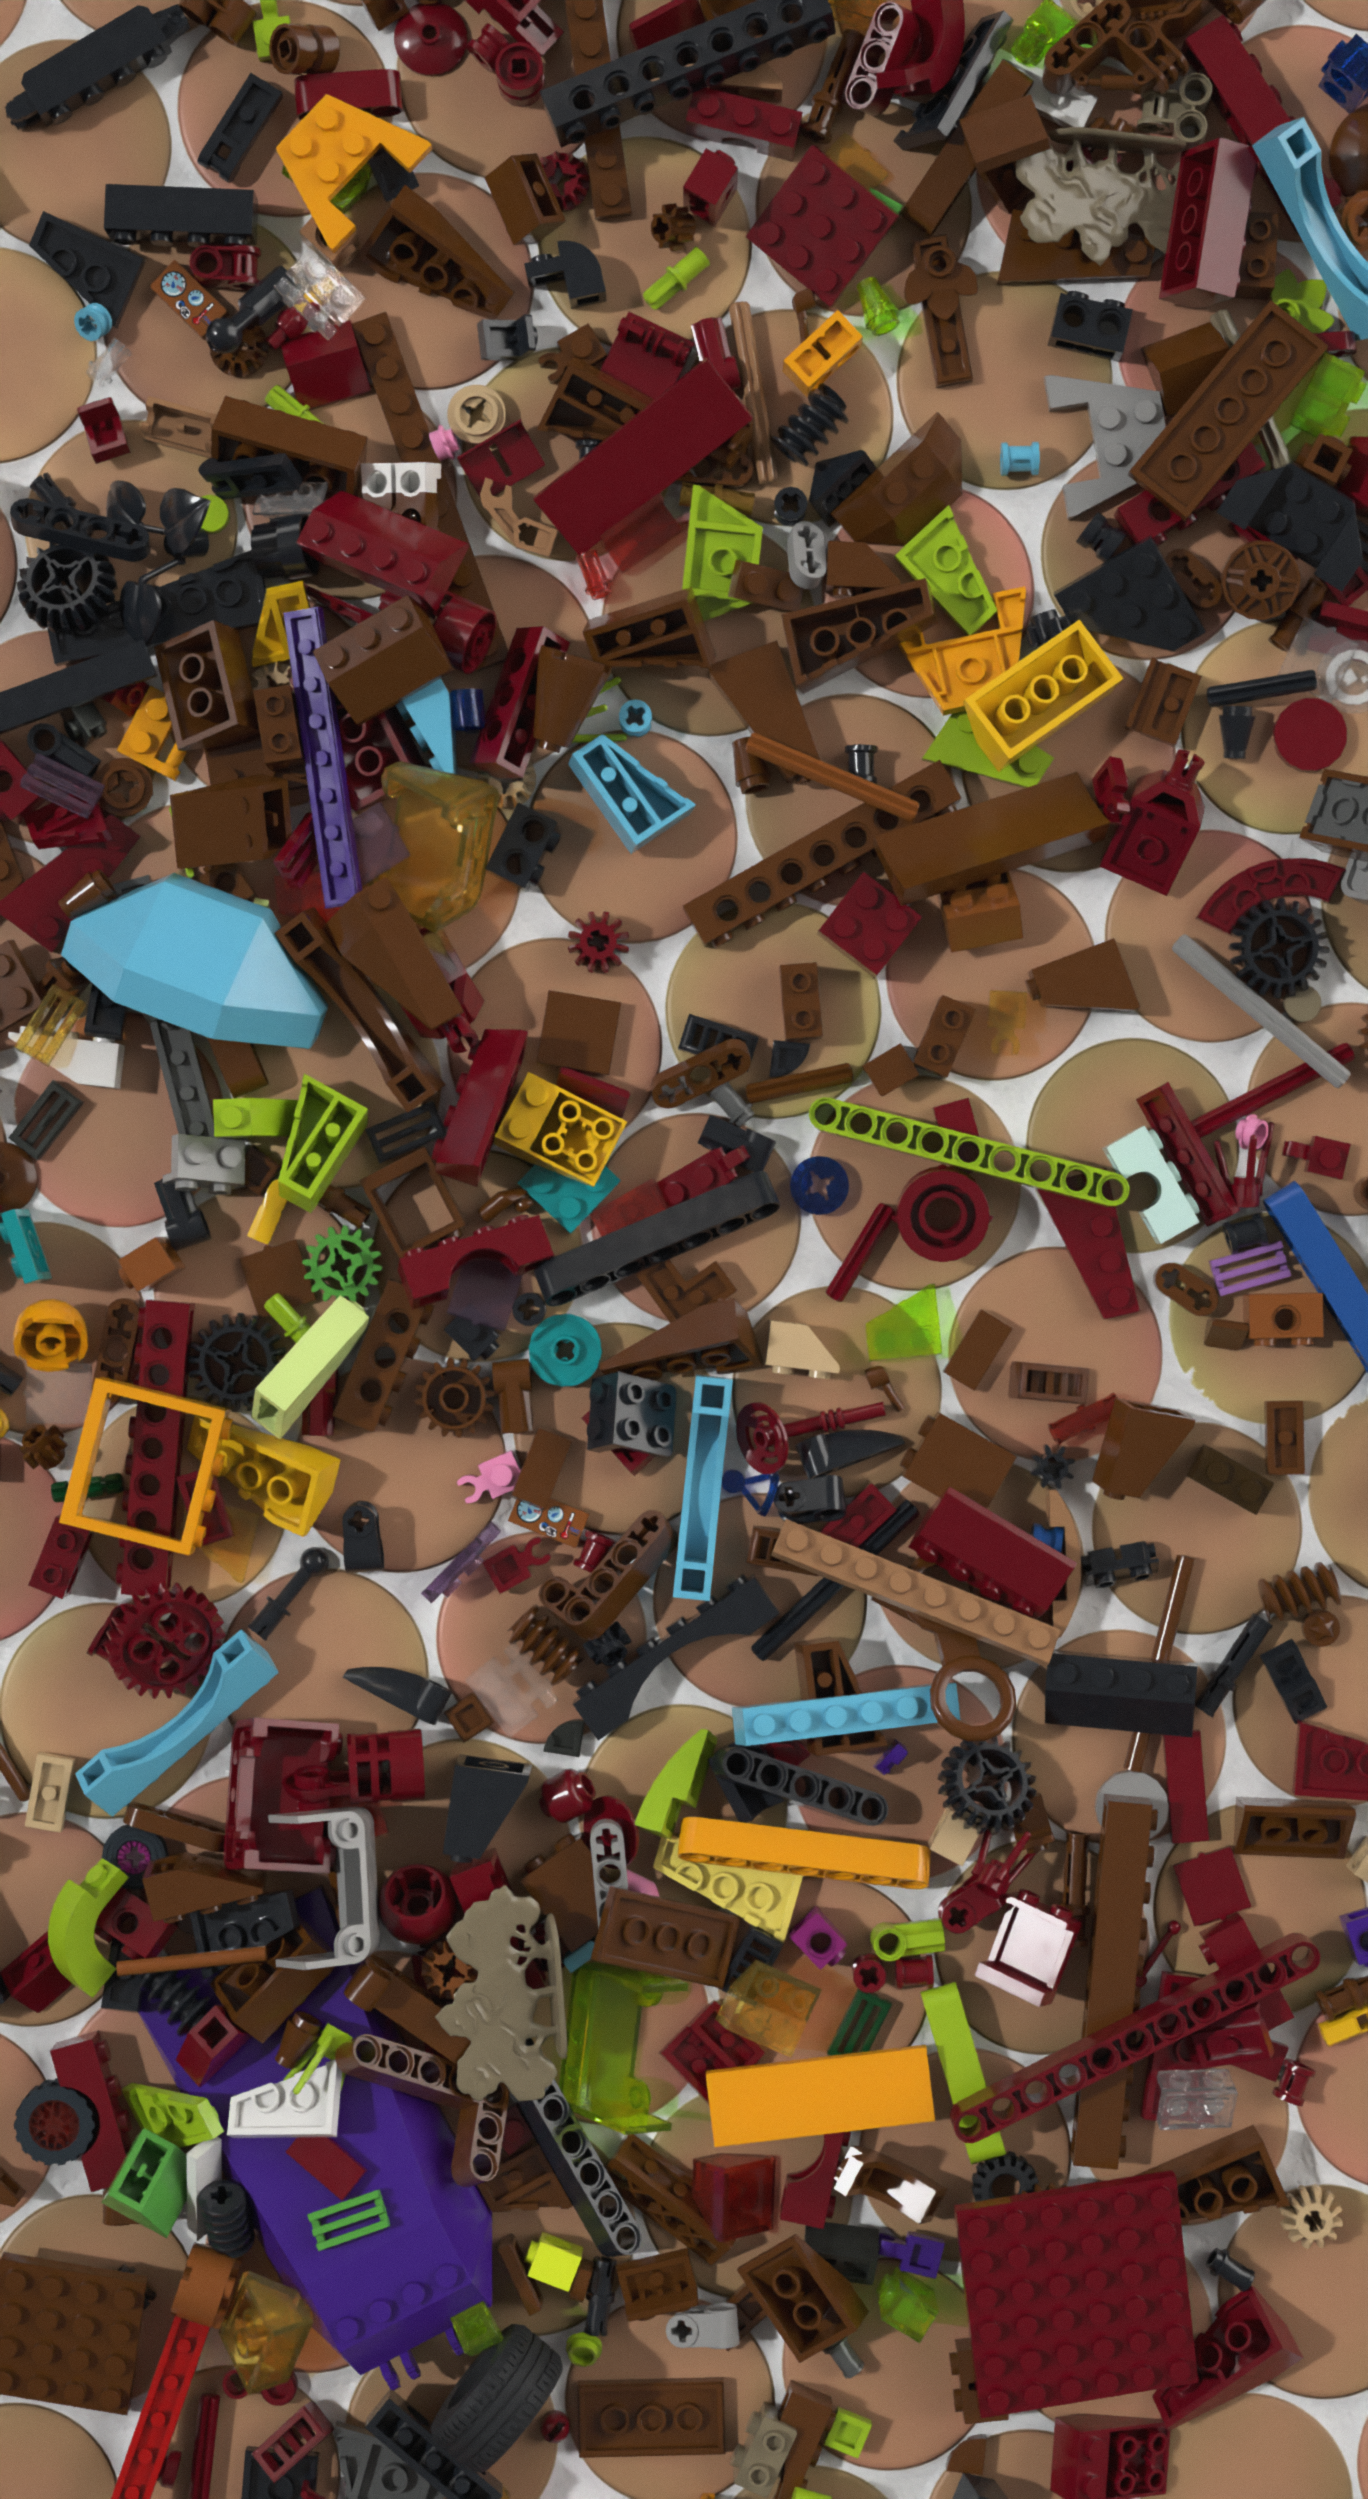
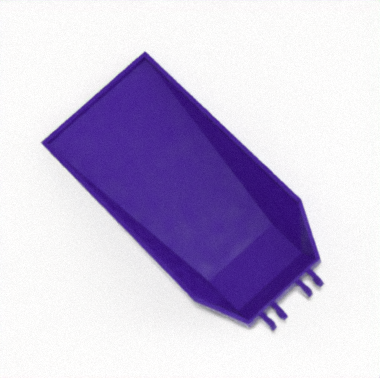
M320 1885L295 1898L297 1913L328 1943L334 1952V1940L340 1930L335 1909L323 1886ZM362 1961L355 1964L335 1966L331 1974L323 1979L307 1996L306 2000L289 2015L294 2016L297 2010H302L321 2021L322 2027L320 2030L322 2031L327 2023L353 2038L363 2034H371L407 2046L396 2023L376 2008H373L371 2012L365 2011L353 2004L344 1995L347 1983ZM201 1968L178 1971L176 1974L178 1978L187 1974L191 1976L186 1985L187 1989L197 1985L201 1987L195 1997L197 2000L209 1996L210 2000L205 2007L206 2011L211 2010L215 2005L223 2006L210 1985L222 1970L204 1980ZM151 1990L143 1993L140 2013L138 2014L180 2093L207 2098L211 2106L218 2113L219 2122L224 2130L223 2133L217 2136L222 2139V2172L228 2181L239 2184L245 2191L254 2232L297 2313L360 2376L379 2366L383 2378L393 2391L401 2386L400 2378L390 2360L400 2355L408 2376L414 2380L419 2378L421 2372L410 2349L445 2331L447 2339L456 2355L460 2356L466 2353L464 2340L455 2325L459 2324L456 2319L482 2305L485 2310L492 2306L493 2212L477 2185L469 2188L462 2187L453 2179L451 2165L456 2136L439 2104L346 2074L340 2092L337 2137L330 2138L367 2169V2172L345 2200L341 2201L286 2153L297 2137L232 2138L227 2135L231 2097L269 2083L276 2084L281 2082L291 2071V2069L283 2067L275 2060L288 2017L281 2024L280 2028L272 2033L263 2044L252 2036L202 2087H198L176 2061L187 2035L184 2037L177 2035V2029L181 2023L170 2026L167 2023V2019L171 2012L160 2015L157 2009L161 2001L151 2004L148 2001ZM356 2048L357 2057L361 2061V2054ZM312 2057V2058L310 2059V2061L305 2065V2067L301 2070V2072L304 2071V2070L307 2068V2066L309 2065V2063L311 2062V2060L313 2059V2057ZM323 2057L317 2068L325 2066L326 2062L332 2060ZM389 2059V2066L393 2070V2064ZM380 2189L391 2226L318 2251L316 2246L317 2240L313 2236V2227L311 2221L309 2222L307 2214ZM373 2199L319 2219L321 2225H325L376 2207ZM379 2214L324 2233L325 2238L328 2240L380 2222ZM476 2325L468 2329L471 2335L479 2332Z

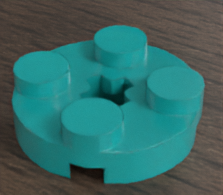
M570 1313L553 1315L542 1321L532 1333L529 1344L530 1363L536 1374L547 1383L562 1387L575 1386L589 1379L598 1368L602 1355L601 1339L594 1326L583 1317ZM560 1340L564 1343L572 1341L575 1345L572 1353L575 1356L570 1360L567 1357L559 1359L556 1356L559 1350L556 1345L557 1342Z

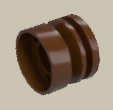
M1255 540L1242 544L1229 555L1222 567L1221 587L1224 598L1235 612L1248 619L1267 620L1280 616L1292 606L1300 590L1301 574L1297 561L1287 549L1272 541ZM1258 570H1263L1266 576H1271L1272 578L1271 583L1265 584V590L1259 591L1257 585H1251L1250 583L1251 578L1257 577Z

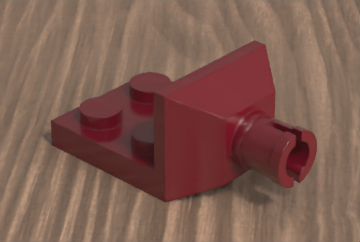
M1178 750L1169 771L1160 770L1137 778L1129 802L1130 812L1123 814L1120 820L1121 824L1117 827L1099 867L1167 896L1202 824L1205 806L1198 786L1194 783L1199 771L1205 764L1201 757L1194 754L1188 767L1185 768L1190 751Z
M434 914L416 926L464 1013L431 1031L403 1007L402 1009L421 1038H447L453 1052L463 1053L467 1050L461 1041L462 1036L466 1039L470 1048H473L478 1042V1035L472 1029L470 1023L475 1021L484 1003V999Z

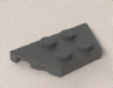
M336 2421L334 2435L337 2438L340 2453L339 2462L345 2480L347 2499H443L445 2497L367 2429Z

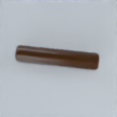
M844 1063L750 1083L746 1085L745 1090L749 1103L753 1104L851 1083L854 1076L851 1065Z

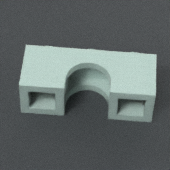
M1141 1126L1102 1149L1115 1172L1122 1175L1125 1179L1141 1172L1149 1175L1154 1180L1157 1187L1156 1198L1152 1204L1138 1213L1155 1243L1162 1244L1199 1223L1195 1214L1199 1213L1200 1210L1190 1193L1184 1195L1177 1182L1181 1181L1182 1178L1173 1162L1166 1163L1159 1150L1164 1147L1154 1129L1148 1131L1145 1126Z

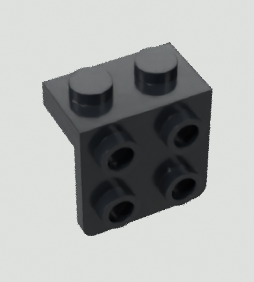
M622 1372L593 1378L589 1392L591 1402L589 1423L587 1425V1450L600 1453L617 1448H625L658 1457L670 1456L673 1452L677 1394L675 1387Z

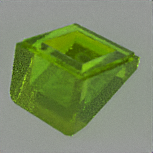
M484 2301L450 2318L464 2353L470 2356H474L504 2340L498 2325Z

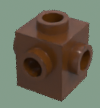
M1319 433L1312 444L1304 443L1295 463L1301 465L1302 468L1332 487L1336 483L1342 485L1352 466L1346 462L1353 450L1346 447L1338 438ZM1321 462L1325 465L1326 469L1314 463Z

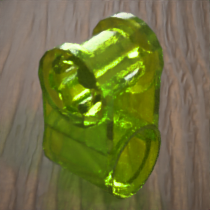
M1044 0L1035 12L1028 17L1024 24V31L1012 44L1011 52L1013 57L1025 66L1032 67L1038 65L1045 58L1047 51L1076 25L1077 20L1053 0Z

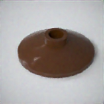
M0 1142V1172L4 1176V1181L0 1185V1205L2 1206L0 1212L3 1213L12 1209H22L30 1202L37 1188L38 1176L33 1160L23 1149L11 1143Z

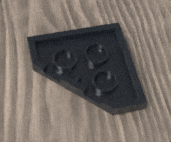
M1151 535L1054 592L1055 598L1065 615L1068 616L1071 625L1080 620L1089 631L1175 651L1206 633L1205 627Z

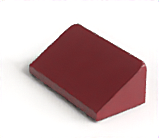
M672 0L631 22L629 25V35L636 51L704 23L705 19L699 0Z
M566 1067L560 1069L556 1086L619 1118L623 1117L631 1096L627 1090Z

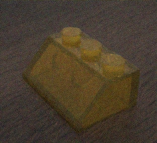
M251 2271L242 2273L218 2332L248 2395L288 2382L314 2323L311 2308L303 2302L297 2290Z

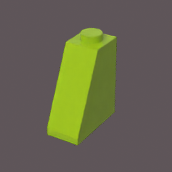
M267 1098L213 1099L214 1137L223 1139L290 1137L298 1100Z

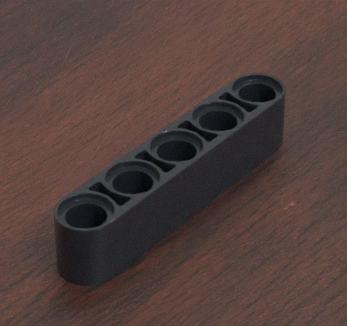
M726 1747L718 1750L712 1758V1770L723 1781L856 1825L876 1826L881 1824L888 1815L889 1807L887 1801L876 1792L745 1748ZM732 1754L737 1757L739 1767L734 1774L730 1773L727 1768V1760ZM765 1766H768L772 1771V1780L768 1785H765L761 1780V1771ZM799 1777L806 1784L805 1792L801 1796H798L794 1789L795 1782ZM833 1788L836 1789L839 1795V1801L834 1808L828 1801V1794ZM866 1799L872 1805V1813L867 1819L861 1811L862 1804Z

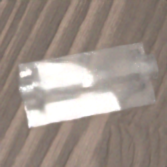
M302 482L299 490L258 495L252 513L253 515L268 517L269 520L292 514H308L310 516L314 508L326 501L325 494L329 484L328 482Z

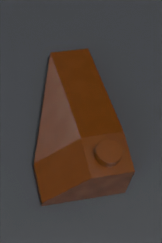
M406 185L403 186L356 256L389 281L398 284L401 280L419 287L420 293L428 296L432 293L451 300L453 306L491 320H495L514 294L508 285L433 205Z

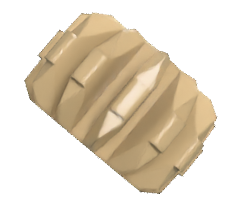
M1314 2184L1311 2187L1310 2193H1308L1304 2185H1299V2196L1295 2197L1292 2193H1287L1286 2195L1291 2205L1280 2208L1281 2214L1286 2217L1280 2224L1283 2230L1290 2231L1288 2237L1293 2243L1301 2240L1302 2246L1309 2249L1313 2240H1315L1319 2248H1324V2237L1328 2236L1331 2240H1336L1337 2238L1332 2228L1343 2227L1342 2219L1337 2216L1342 2212V2207L1339 2203L1333 2202L1335 2196L1330 2190L1322 2193L1320 2186ZM1316 2211L1318 2217L1316 2219L1311 2217L1312 2221L1307 2222L1305 2216L1307 2214L1312 2216L1310 2212Z

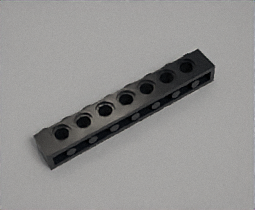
M757 0L541 90L540 94L543 105L560 147L580 143L595 133L605 129H614L622 122L631 118L650 114L656 108L667 103L683 100L690 94L708 86H717L725 79L742 72L753 71L759 65L773 59L787 57L795 50L809 44L820 43L829 36L836 34L833 11L828 0ZM758 35H763L762 37H759V38H753V37L758 36ZM688 64H694V65L689 66V67H684V66H686V65H688ZM654 78H660L656 81H650ZM626 92L623 95L616 96L618 93ZM584 107H590L589 109L581 110Z

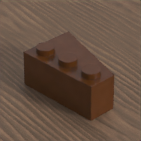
M574 357L569 363L537 430L565 433L579 438L587 437L605 440L654 399Z
M824 1637L794 1642L801 1700L862 1693L838 1640ZM880 1730L806 1739L808 1751L816 1757L888 1746Z

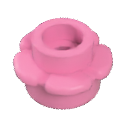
M438 425V430L429 433L433 449L440 461L447 458L454 460V451L460 449L457 438L452 429L445 431L442 425Z
M1250 1114L1246 1119L1240 1120L1236 1127V1139L1239 1140L1240 1147L1245 1150L1249 1148L1251 1135L1257 1137L1256 1149L1264 1145L1268 1136L1267 1122L1258 1119L1255 1114Z

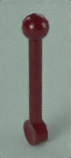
M1172 1920L1167 1924V1932L1145 1963L1142 1977L1136 1976L1137 1987H1142L1146 1984L1147 1973L1172 1936L1180 1932L1181 1925L1178 1921Z

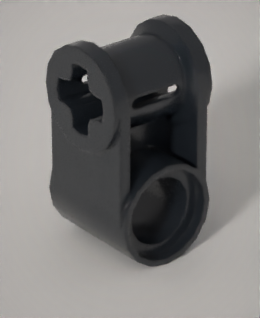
M823 1475L813 1479L787 1481L781 1483L773 1493L774 1505L778 1509L779 1516L783 1521L787 1519L797 1524L819 1521L830 1522L840 1520L846 1516L843 1479L837 1475ZM794 1500V1506L790 1507L791 1501Z
M368 1501L354 1502L346 1510L342 1519L346 1573L384 1570V1550L380 1537L378 1511ZM358 1511L362 1512L363 1517H369L363 1528L360 1527L358 1521H352V1518Z

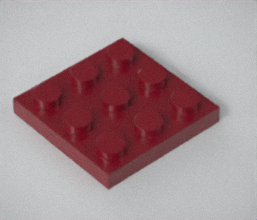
M811 145L745 237L800 283L810 289L828 306L833 307L900 215L817 146Z

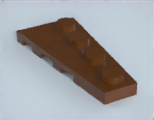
M1013 209L997 285H1009L1011 282L1034 284L1044 283V281L1065 280V282H1080L1086 279H1099L1100 281L1148 279L1155 247L1150 244L1146 236L1128 233V239L1119 247H1112L1110 249V256L1099 266L1081 250L1080 234L1076 229L1073 228L1059 242L1036 243L1029 237L1028 229L1023 226L1020 220V216L1024 211Z

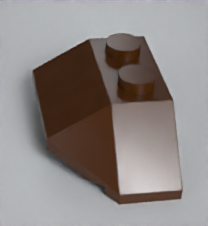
M936 412L830 514L854 542L906 545L948 505H952L962 495L961 439L941 414Z

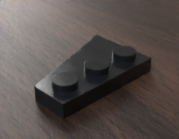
M43 211L29 246L73 286L89 304L98 303L105 307L111 316L112 326L118 329L146 259Z

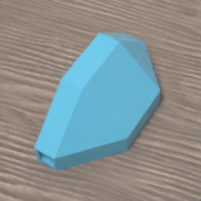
M176 873L111 899L109 903L76 916L70 922L61 956L113 1002L211 1039L310 1049L319 1037L328 1009V1004L312 977L294 961L274 934L281 928V925L271 909Z

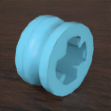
M91 303L76 312L74 324L80 336L88 341H96L110 332L112 319L105 307L98 303Z

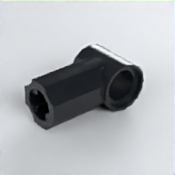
M48 723L34 725L27 735L29 748L40 759L45 760L83 787L91 781L102 762ZM46 733L53 734L55 736L54 746L47 751L39 750L37 747L39 737Z
M710 1115L698 1140V1144L709 1150L722 1147L725 1154L744 1145L751 1158L740 1163L739 1166L752 1172L764 1171L776 1141L748 1128L745 1131Z
M163 1179L155 1182L154 1185L167 1219L164 1221L166 1232L173 1249L178 1251L210 1240L211 1235L202 1210L197 1208L192 1191L175 1190V1185L163 1184Z

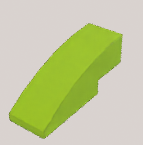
M700 1729L686 1741L654 1780L635 1821V1825L643 1832L671 1840L682 1805L696 1808L710 1765L707 1759L713 1755L718 1740L709 1730Z

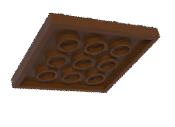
M3 2252L0 2258V2394L128 2415L131 2406L149 2276Z

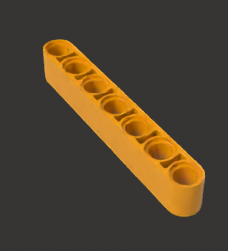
M686 1817L681 1819L678 1858L696 1863L906 1889H925L929 1887L931 1850L929 1847L918 1844L701 1817Z

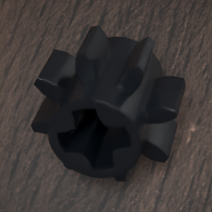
M1056 609L1031 617L1032 627L1027 628V631H1025L1029 647H1041L1071 626L1068 616L1065 615L1059 618Z
M1044 1444V1454L1040 1457L1034 1454L1031 1455V1458L1037 1462V1468L1029 1472L1031 1475L1036 1476L1040 1474L1043 1477L1040 1481L1041 1487H1046L1048 1482L1052 1481L1057 1489H1061L1062 1484L1060 1480L1064 1477L1074 1478L1068 1472V1465L1073 1464L1075 1459H1064L1062 1457L1065 1452V1447L1063 1446L1058 1447L1055 1453L1051 1452L1047 1444ZM1051 1457L1056 1462H1061V1466L1056 1468L1057 1474L1054 1476L1043 1469V1467L1048 1466V1459Z
M616 1621L599 1638L589 1640L583 1644V1647L596 1665L603 1662L605 1666H613L626 1657L628 1651L625 1645L631 1643L632 1640L626 1630Z

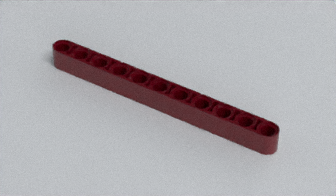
M1288 1934L958 2101L950 2111V2121L956 2136L965 2143L978 2142L1285 1987L1317 1969L1320 1964L1319 1950L1304 1934ZM1301 1946L1308 1948L1307 1954L1302 1960H1292L1295 1949ZM1267 1963L1275 1965L1274 1971L1270 1976L1259 1977V1970L1263 1965ZM1231 1981H1242L1239 1991L1234 1994L1226 1993V1987ZM1200 1997L1209 1998L1208 2004L1203 2010L1196 2011L1192 2009L1196 1999ZM1164 2015H1176L1175 2021L1171 2026H1159V2021ZM1132 2031L1143 2032L1139 2042L1135 2044L1126 2043V2038ZM1105 2047L1110 2049L1108 2056L1104 2060L1096 2061L1092 2059L1094 2052L1098 2048ZM1072 2064L1077 2066L1072 2076L1067 2078L1059 2076L1061 2068L1065 2065ZM1040 2081L1044 2083L1040 2092L1036 2094H1028L1026 2092V2088L1031 2082ZM1007 2098L1010 2100V2104L1005 2110L996 2111L992 2109L993 2104L998 2099ZM974 2115L977 2117V2121L972 2127L964 2128L959 2125L964 2116Z

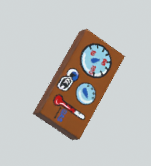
M176 260L149 286L203 341L206 339V329L210 322L217 318H226L229 315L228 311Z
M550 1498L545 1511L516 1499L508 1521L576 1548L590 1513Z

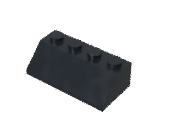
M1054 1650L1047 1665L1045 1723L1193 1737L1198 1663Z

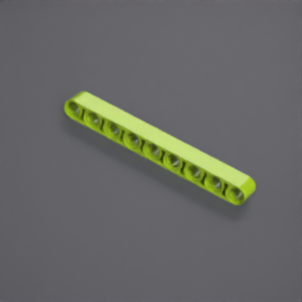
M822 1097L817 1099L809 1109V1118L812 1125L817 1130L831 1135L1104 1207H1117L1129 1195L1130 1187L1128 1181L1118 1173L832 1098ZM824 1105H830L836 1110L835 1120L828 1125L818 1123L815 1118L817 1110ZM857 1115H866L872 1120V1127L865 1134H857L851 1129V1122ZM901 1124L907 1129L908 1136L905 1141L894 1144L887 1139L886 1133L891 1125ZM936 1133L941 1136L944 1144L939 1152L929 1153L924 1150L922 1140L927 1134ZM967 1142L975 1144L979 1150L978 1158L971 1163L962 1161L958 1156L959 1147ZM1008 1152L1014 1157L1015 1166L1012 1170L1001 1172L995 1168L993 1161L998 1153ZM1043 1161L1050 1167L1051 1174L1046 1181L1039 1182L1031 1177L1029 1171L1030 1166L1034 1162ZM1080 1171L1085 1175L1086 1186L1083 1190L1073 1191L1068 1188L1065 1181L1069 1172ZM1115 1180L1121 1185L1122 1195L1118 1200L1110 1201L1103 1196L1102 1186L1106 1181Z

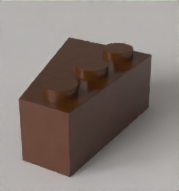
M692 587L589 619L583 630L592 660L611 667L665 665V667L676 668L678 665L712 668L716 657Z

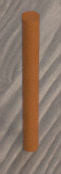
M266 1946L117 1961V1975L128 1976L267 1961Z

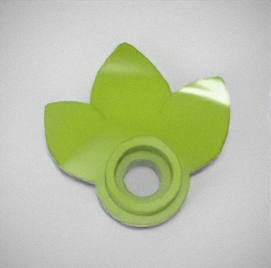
M1290 269L1282 271L1275 277V288L1270 294L1271 301L1312 333H1323L1334 323V318L1326 311L1320 309L1327 290L1324 280L1310 279L1298 283Z

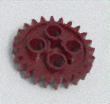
M176 1582L172 1590L168 1591L165 1584L160 1583L158 1593L155 1594L149 1587H146L145 1598L141 1600L137 1595L133 1594L132 1600L134 1605L132 1607L123 1604L120 1606L125 1614L123 1618L112 1617L111 1620L117 1629L106 1631L107 1636L112 1641L105 1645L106 1651L111 1655L107 1658V1661L111 1668L114 1669L113 1673L117 1679L122 1680L128 1690L134 1687L139 1696H142L148 1690L151 1697L156 1699L160 1690H163L167 1698H171L173 1688H178L182 1694H185V1684L190 1682L198 1687L197 1676L199 1674L207 1675L208 1669L206 1666L211 1664L213 1653L222 1646L219 1640L226 1637V1633L220 1627L224 1621L217 1613L218 1609L213 1602H209V1599L203 1592L197 1595L193 1586H189L183 1591L180 1584ZM171 1613L169 1618L159 1621L164 1614ZM144 1623H148L153 1628H155L158 1634L161 1635L166 1641H173L178 1650L189 1656L187 1658L181 1657L167 1642H165L164 1640L158 1641L155 1634L151 1630H148L147 1628L143 1627L142 1625ZM197 1633L194 1638L185 1641L190 1634ZM146 1641L141 1648L134 1649L139 1642ZM172 1660L170 1665H168L165 1668H160L162 1664Z

